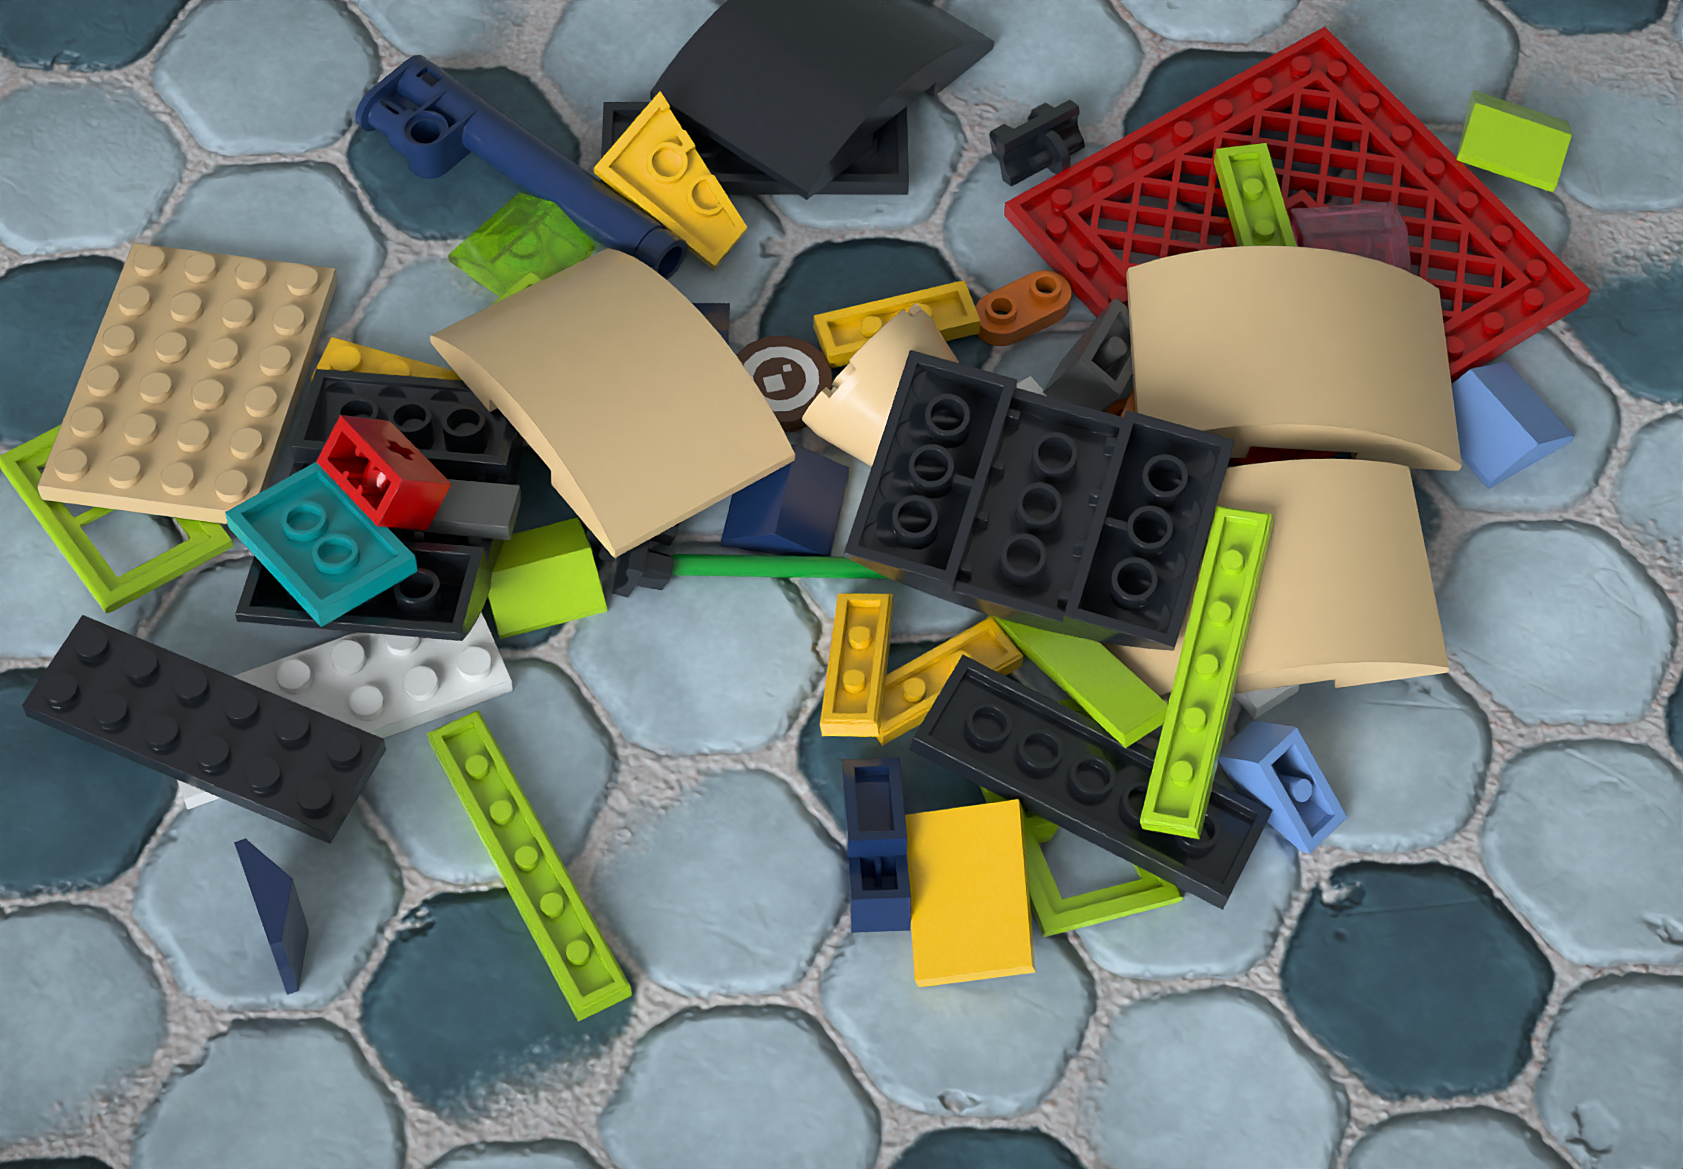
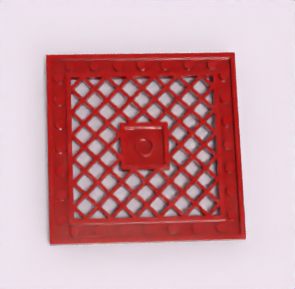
M1326 27L1317 30L1005 202L1004 216L1046 263L1068 281L1074 294L1097 318L1115 298L1128 307L1126 274L1128 268L1140 265L1129 263L1131 252L1160 256V259L1207 249L1238 247L1230 219L1211 216L1212 206L1227 208L1222 189L1215 188L1216 178H1218L1214 165L1215 152L1219 148L1267 143L1270 157L1284 160L1283 169L1274 168L1297 247L1349 253L1370 259L1382 260V262L1391 265V262L1418 266L1417 276L1437 287L1440 292V299L1452 300L1451 311L1442 310L1451 385L1468 370L1482 367L1586 304L1591 292L1462 162L1457 161V157ZM1292 106L1291 114L1280 113L1281 111ZM1299 108L1327 111L1326 119L1299 115ZM1335 113H1336L1344 122H1342V121H1335V120H1334V118H1335ZM1252 128L1251 136L1240 135ZM1260 129L1287 132V141L1260 138ZM1296 134L1323 138V145L1321 147L1295 143ZM1332 139L1359 143L1358 152L1331 148ZM1367 146H1368L1375 154H1369V153H1367ZM1213 150L1212 159L1201 157ZM1292 161L1320 165L1319 174L1292 171ZM1328 167L1355 170V180L1327 176ZM1173 172L1172 181L1160 180ZM1364 172L1391 176V185L1363 181ZM1180 173L1209 177L1208 186L1179 182ZM1400 179H1401L1409 188H1407V187H1400ZM1289 189L1299 190L1298 193L1287 198ZM1306 192L1316 193V200L1314 201ZM1325 194L1352 198L1351 208L1324 204ZM1132 195L1131 204L1120 202ZM1140 195L1168 199L1167 209L1141 206L1139 205ZM1361 200L1387 203L1388 211L1387 213L1362 210L1360 209ZM1176 201L1205 205L1203 215L1175 211ZM1397 205L1424 209V218L1396 215ZM1435 213L1442 221L1433 220V214ZM1091 218V223L1089 227L1085 221ZM1099 218L1128 222L1127 231L1120 232L1098 228ZM1135 224L1164 228L1163 238L1134 234ZM1338 225L1348 226V235ZM1362 228L1385 232L1384 242L1357 238V230ZM1171 229L1200 233L1199 243L1170 239ZM1394 233L1421 237V246L1393 243ZM1208 234L1222 236L1221 247L1206 245ZM1431 239L1458 243L1457 253L1430 249ZM1467 246H1468L1477 256L1467 254ZM1111 249L1123 251L1122 260ZM1428 268L1455 271L1454 282L1427 278ZM1465 273L1492 277L1491 287L1464 283ZM1503 282L1506 286L1501 289V283ZM1462 302L1475 304L1461 312ZM1250 446L1246 458L1230 457L1228 464L1231 467L1274 461L1330 459L1340 452Z

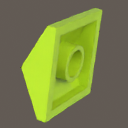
M1473 90L1469 97L1456 160L1554 192L1572 137L1569 122Z
M578 517L512 534L510 540H504L492 572L490 591L487 596L499 639L607 612V605L592 550Z

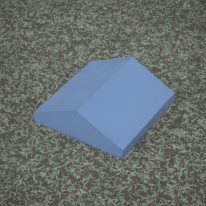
M1507 361L1470 369L1452 384L1461 458L1488 489L1567 445L1574 438V434Z

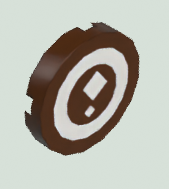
M789 336L764 337L747 344L736 354L765 397L784 432H794L807 427L802 421L804 413L826 387L829 390L832 389V373L829 363L822 352L807 341Z

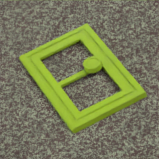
M61 425L0 455V469L107 614L234 547L232 539L219 523L174 517L190 539L117 577L82 530L83 526L116 509L94 507L73 517L63 502L41 499L37 487L42 475L39 469L45 467Z
M1072 698L1058 701V703L1097 722ZM980 786L986 803L1009 801ZM1023 809L1030 905L1043 937L1175 904L1184 899L1179 887L1136 865L1134 867L1140 878L1139 880L1062 899L1038 842L1050 841L1055 836L1058 825L1030 811L1025 813Z

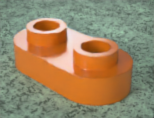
M1041 270L1030 273L983 296L975 307L981 320L980 333L977 334L978 337L990 345L1008 346L1061 321L1067 315L1070 308V284L1062 275L1056 272ZM1002 310L1007 312L1008 314L999 315L995 312Z

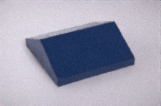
M791 444L795 453V460L732 494L721 538V546L785 556H831L848 481L849 467L798 444Z
M246 838L236 841L234 844L286 994H292L299 991L309 934L308 925L293 878Z

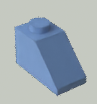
M1253 720L1221 749L1218 761L1235 791L1272 810L1267 822L1302 852L1310 854L1347 818L1297 727Z

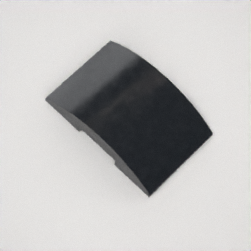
M727 0L705 21L678 52L650 91V99L653 100L661 91L674 115L808 200L871 149L873 133L923 92L932 97L936 96L990 52L994 47L995 41L927 0Z
M910 350L847 541L844 557L921 592L1011 622L1103 643L1174 651L1235 440L1125 410L1124 417L1017 388V379Z
M316 369L290 446L294 462L289 476L317 461L340 415L390 421L446 479L516 485L523 437L498 408L489 412L463 380ZM389 529L415 555L418 571L323 627L319 626L254 555L235 612L237 622L463 641L472 630L483 609L490 591L492 572L504 540Z

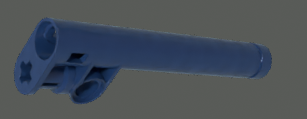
M414 55L403 62L371 88L358 105L355 120L357 125L368 132L378 130L385 135L390 146L407 158L409 169L416 176L427 179L440 177L472 152L605 248L618 250L638 259L666 280L673 276L685 258L687 252L685 240L666 229L657 220L422 55Z

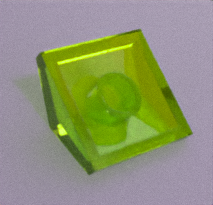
M518 192L449 253L448 258L452 264L501 297L529 272L544 280L587 259L595 252V245L555 202Z

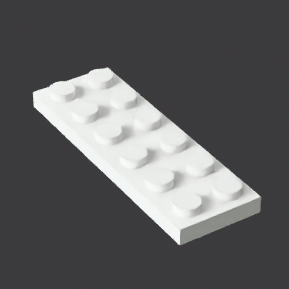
M482 612L463 641L355 632L233 676L381 738H386L513 691L511 678ZM177 780L188 810L220 798Z

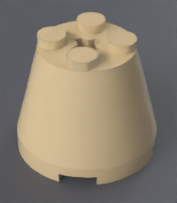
M916 303L908 310V313L903 309L853 355L849 360L850 363L833 381L832 385L834 387L831 390L827 387L823 389L802 417V421L819 437L871 467L909 351L913 350L959 363L932 318Z

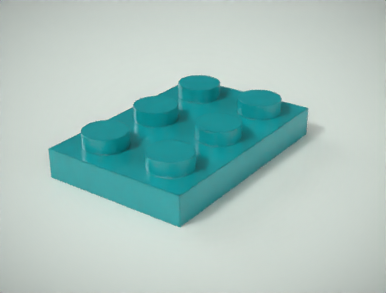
M317 462L225 512L229 529L320 627L418 571L415 555L387 527H378Z

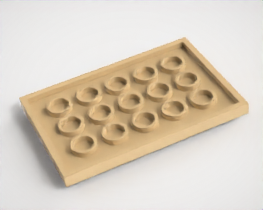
M133 243L37 485L41 499L228 524L225 515L226 511L261 493L270 486L338 284L336 268Z

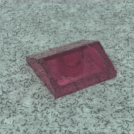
M1392 201L1290 209L1289 217L1297 247L1326 249L1378 260L1412 273L1407 226Z

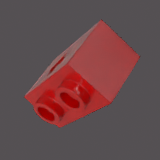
M340 415L316 461L378 527L428 530L452 485L390 421Z

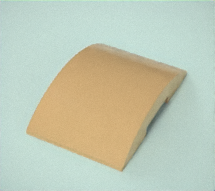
M1238 246L1207 249L1160 258L1128 268L1126 279L1136 413L1234 439L1235 442L1230 456L1233 458H1246L1250 446L1351 452L1352 459L1388 462L1409 466V468L1460 470L1462 462L1440 292L1437 287L1426 280L1378 260L1332 250L1294 246Z
M607 248L430 335V343L488 411L491 412L498 408L551 469V485L614 558L795 460V453L771 407L748 371L722 336L705 316L668 280L648 265L621 251Z
M1301 459L1227 468L1216 506L1270 513L1274 519V526L1234 694L1333 680L1334 687L1341 688L1449 672V663L1409 466L1355 459ZM1213 518L1174 651L1099 642L1167 704L1169 703Z

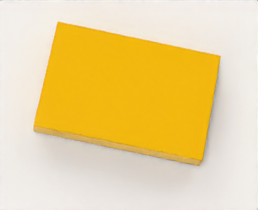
M1019 799L905 815L907 861L911 893L914 979L919 987L1035 973L1023 807Z

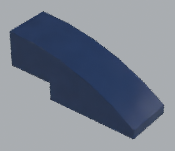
M900 757L842 760L851 933L910 931L911 893Z

